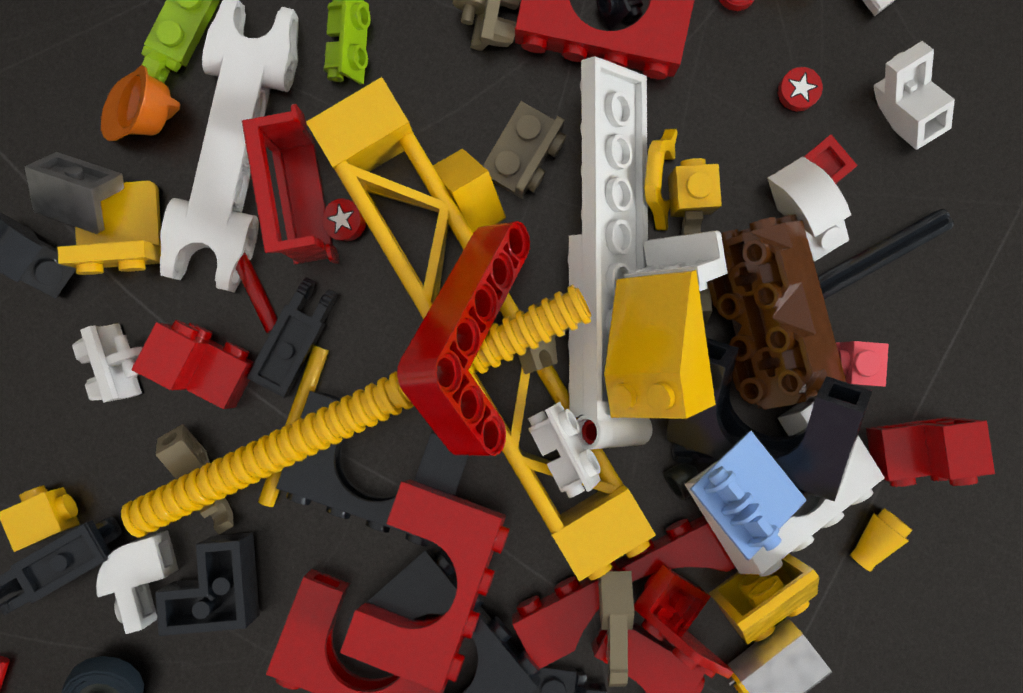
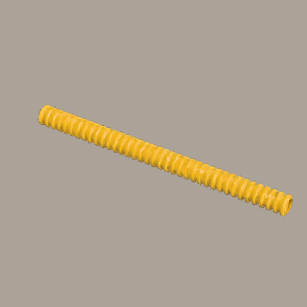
M570 285L567 288L568 292L565 294L558 291L554 294V299L549 300L546 297L541 300L542 305L537 307L535 304H532L528 307L529 311L526 313L519 310L515 313V318L511 319L507 316L503 318V324L493 323L468 370L472 377L475 378L476 372L481 374L488 372V366L490 365L494 368L499 367L503 359L507 362L513 360V354L515 353L520 356L526 354V348L531 347L533 350L538 348L539 342L542 340L545 343L551 342V336L555 334L558 337L565 335L564 330L570 328L572 331L578 329L577 324L583 322L585 325L590 323L592 315L579 288ZM397 371L389 375V379L385 377L380 378L377 381V385L373 383L366 385L365 391L362 389L354 391L353 397L345 395L341 398V402L333 401L329 404V407L319 408L317 414L311 412L305 416V419L298 418L293 422V425L286 424L281 430L276 429L270 435L260 437L258 441H251L246 446L237 448L235 452H229L224 457L215 459L212 463H206L201 468H196L189 474H184L178 479L170 481L167 485H161L156 490H151L145 495L137 497L134 501L125 503L121 509L123 524L132 536L137 538L144 537L150 532L157 531L160 527H165L171 522L180 520L183 516L190 515L193 511H199L204 506L213 504L216 500H222L227 495L236 493L238 489H244L249 484L259 482L261 478H267L272 473H278L284 467L294 465L296 461L305 460L307 455L313 456L317 454L319 449L326 450L331 444L340 443L342 437L344 439L351 438L354 435V431L356 433L365 431L366 425L368 427L376 426L378 419L380 421L388 420L390 413L397 416L401 414L402 408L409 410L414 405L402 391L398 382Z

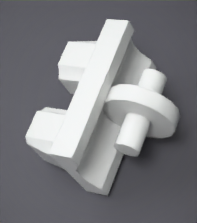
M120 323L107 326L94 325L81 329L82 338L76 341L72 347L76 359L82 364L91 363L95 377L88 379L85 384L89 399L92 401L103 400L104 403L142 394L137 379L139 374L131 369L143 347L130 348L127 336L123 335Z

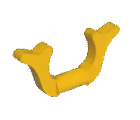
M665 129L662 138L653 140L648 150L644 188L646 202L654 216L655 230H668V212L671 204L670 200H663L661 186L664 160L675 159L677 129Z

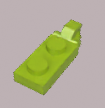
M166 0L144 43L145 46L141 53L145 57L142 65L147 68L148 75L165 83L171 70L177 73L181 66H187L220 0Z

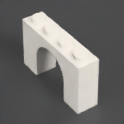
M816 396L807 398L808 401L794 405L778 417L788 436L797 434L808 426ZM858 436L835 502L823 497L812 496L805 492L804 497L807 501L779 529L778 536L781 538V543L770 551H766L762 547L750 560H746L690 490L718 461L684 485L739 574H759V576L764 577L781 568L783 565L781 559L790 552H797L809 546L814 541L812 535L818 530L830 527L842 520L844 517L842 511L850 505L861 503L873 495L872 488L885 477Z

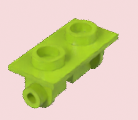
M332 0L328 4L327 35L330 37L339 36V41L326 42L323 70L327 73V79L330 81L342 82L344 81V76L360 85L364 84L365 68L368 64L366 51L367 30L371 21L369 4L364 0Z

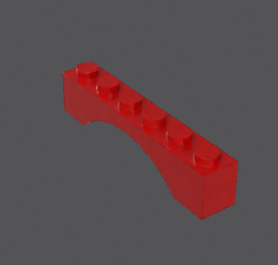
M703 515L691 522L688 519H682L666 528V535L653 542L649 539L650 546L640 554L631 558L624 556L611 562L612 569L610 571H631L632 582L658 572L662 565L669 569L701 567L725 572L736 567ZM576 576L567 578L554 587V593L541 600L539 596H533L516 607L518 612L512 614V625L528 656L540 669L575 651L584 629L599 610L598 579L590 581L586 577L579 582Z

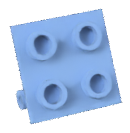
M749 431L690 488L746 560H750L762 547L766 551L776 548L781 543V538L778 536L779 529L807 501L752 431Z

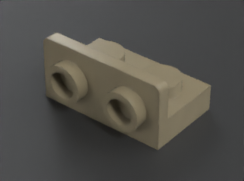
M521 101L483 165L489 171L493 183L523 199L527 190L534 193L546 173L541 168L548 154L556 157L567 137L566 134L562 133L565 120L559 116L554 120Z

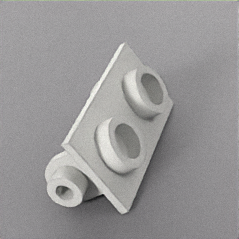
M558 402L546 409L545 412L543 410L528 418L531 424L528 430L542 456L556 449L561 456L547 464L561 492L566 491L569 498L582 493L585 489L587 492L591 491L601 481L598 475L600 473V465L590 449H583L578 436L580 432L579 425L573 413L569 409L564 410L561 402Z

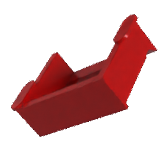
M292 104L290 112L242 120L265 253H282L293 259L294 264L329 259L330 262L339 264L337 248L333 246L332 238L323 227L322 218L326 205L314 138L307 131L304 113L297 104ZM266 147L272 151L287 235V240L284 241L281 238Z

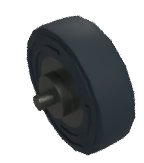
M99 656L86 659L76 665L66 678L62 693H143L144 682L140 673L130 663L115 657Z

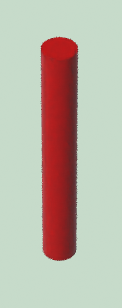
M244 251L238 261L236 270L267 334L271 332L278 318L251 261Z

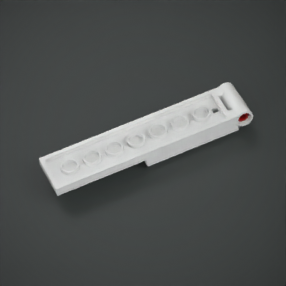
M594 56L581 60L582 234L569 236L568 254L569 286L574 285L576 288H579L592 315L590 323L585 325L583 322L577 324L578 329L574 331L569 328L568 341L569 410L575 418H578L577 422L580 429L578 436L585 450L644 445L650 440L653 431L649 418H611L604 376L616 281L623 278V274L647 266L643 243L648 240V204L644 188L647 165V76Z

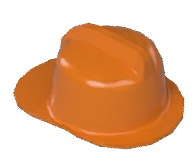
M141 65L134 72L119 80L108 94L101 116L102 135L110 142L116 141L128 134L156 135L162 130L166 120L172 118L180 110V103L171 98L167 85L148 75L147 68Z

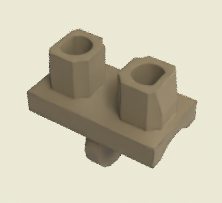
M453 0L452 4L454 7L463 11L461 18L463 24L472 25L474 15L477 14L470 48L483 51L488 45L508 47L513 43L516 22L498 17L500 6L516 10L521 0Z

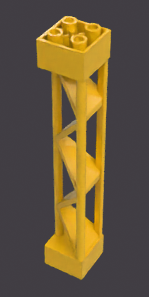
M381 77L306 121V124L424 319L439 294L448 225L463 250L473 232L413 134L407 118ZM405 152L431 196L370 173V171L400 153ZM369 193L438 212L424 285ZM508 293L500 308V312L504 318L508 316L513 319L519 309ZM551 365L537 370V374L555 404L561 402L564 410L569 409V392L554 367ZM521 366L511 431L476 374L474 380L505 424L506 442L502 452L579 582L586 577L592 581L605 575L612 569L611 562L624 554L631 558L646 550L650 546L648 540L656 536L631 492L621 481L603 449L591 450L600 465V473L598 475L601 481L593 488L598 490V492L564 513L560 514L535 473L537 471L553 476L547 466L551 461L525 452L519 446L530 373L524 374Z

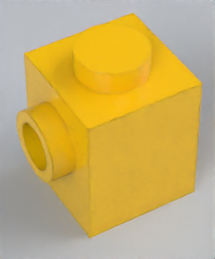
M703 158L687 159L681 161L680 166H676L668 176L669 200L671 204L670 217H682L685 215V211H703V215H711L722 206L719 164H706V160Z
M45 485L33 488L19 495L21 503L0 511V521L13 552L36 545L80 525L77 518L78 508L76 502L66 493L64 487L47 491Z

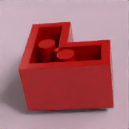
M175 320L173 325L155 323L131 370L169 390H187L222 409L236 408L250 381L247 379V376L255 362L247 359L250 352L228 341L222 346L210 340L213 335L211 331L192 322L186 324Z
M943 417L866 428L870 455L885 477L883 480L889 481V486L903 487L915 485L916 478L930 476L931 481L949 480V484L952 486L977 484V476L995 474L988 424L985 420Z

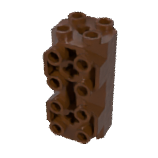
M796 214L777 219L769 217L749 224L750 228L739 232L738 229L723 232L721 236L728 274L710 280L707 283L714 307L717 308L721 316L726 319H732L736 336L731 339L729 345L739 348L732 376L735 387L740 392L741 397L748 403L754 404L756 409L766 410L808 401L807 398L818 394L826 376L846 382L803 220L798 221Z

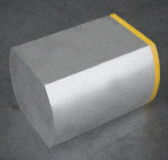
M788 618L778 624L769 637L755 642L727 664L734 671L731 676L732 678L727 682L730 685L736 682L733 686L738 693H807L832 673L807 638Z

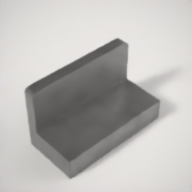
M59 152L24 166L32 208L36 213L95 234L105 229L101 201L124 189L122 173Z

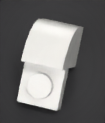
M923 41L905 52L897 54L888 61L885 66V78L874 84L878 106L893 130L916 150L952 128L955 101L954 98L931 81L934 49Z
M802 156L767 178L777 210L785 216L796 214L798 221L803 220L814 262L849 241L844 219L851 216L848 204L838 186L823 169Z
M168 530L121 546L108 556L109 560L103 562L99 570L96 583L97 596L101 597L115 593V615L118 621L123 623L125 634L143 630L157 620L148 583L164 579L179 570Z

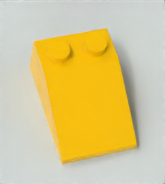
M696 270L617 279L604 372L611 418L687 419L716 405Z
M788 554L781 559L783 565L774 573L761 577L759 574H739L737 572L710 591L709 594L738 635L748 645L752 641L759 642L766 639L774 632V625L787 616H797L808 608L809 600L818 593L819 576L813 568Z

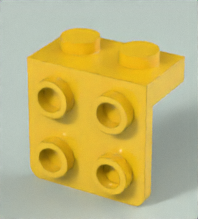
M151 181L124 182L123 190L101 201L105 228L102 232L95 234L75 227L76 245L57 247L58 264L76 268V274L80 275L104 273V268L118 267L119 271L127 272L146 270L147 264H160L161 219L158 186Z

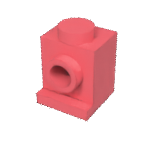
M861 341L836 342L847 383L858 386L886 387L889 344Z

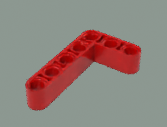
M519 221L482 226L474 231L398 365L397 377L402 391L453 455L496 456L501 453L505 446V424L468 370L530 250L529 234L523 223Z

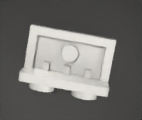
M716 230L647 240L643 243L647 266L623 274V278L696 270L699 291L707 289L708 281L728 274L721 233Z

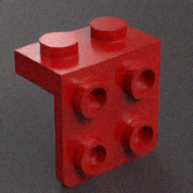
M662 565L659 571L647 580L643 593L634 604V610L644 618L641 626L658 640L663 641L665 639L675 647L672 651L673 655L689 668L694 670L697 667L710 678H713L717 673L729 679L734 671L687 631L711 596L696 584Z

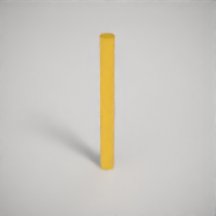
M313 346L286 424L293 425L296 419L301 418L309 392L315 391L329 350ZM282 471L272 473L271 476L266 478L258 500L259 504L274 507L280 491L276 487Z

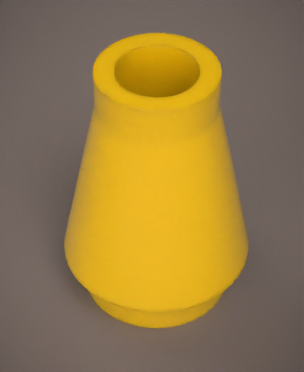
M883 508L878 515L873 513L850 556L863 568L871 572L877 564L909 542L906 537L912 532V529L886 508Z

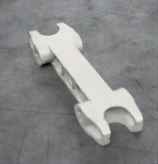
M223 0L215 19L208 29L202 55L204 73L218 77L190 200L172 198L164 214L160 231L161 276L181 281L186 273L191 256L197 250L211 248L217 258L216 288L235 293L241 281L236 266L244 251L249 260L253 257L259 228L257 216L242 213L251 176L242 120L265 116L271 89L284 92L290 90L298 63L299 18L294 9L281 7L277 12L272 29L265 36L248 38L244 36L245 5L240 0Z

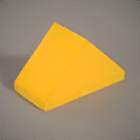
M463 148L433 165L473 233L478 227L495 225L505 220L506 216L489 171Z

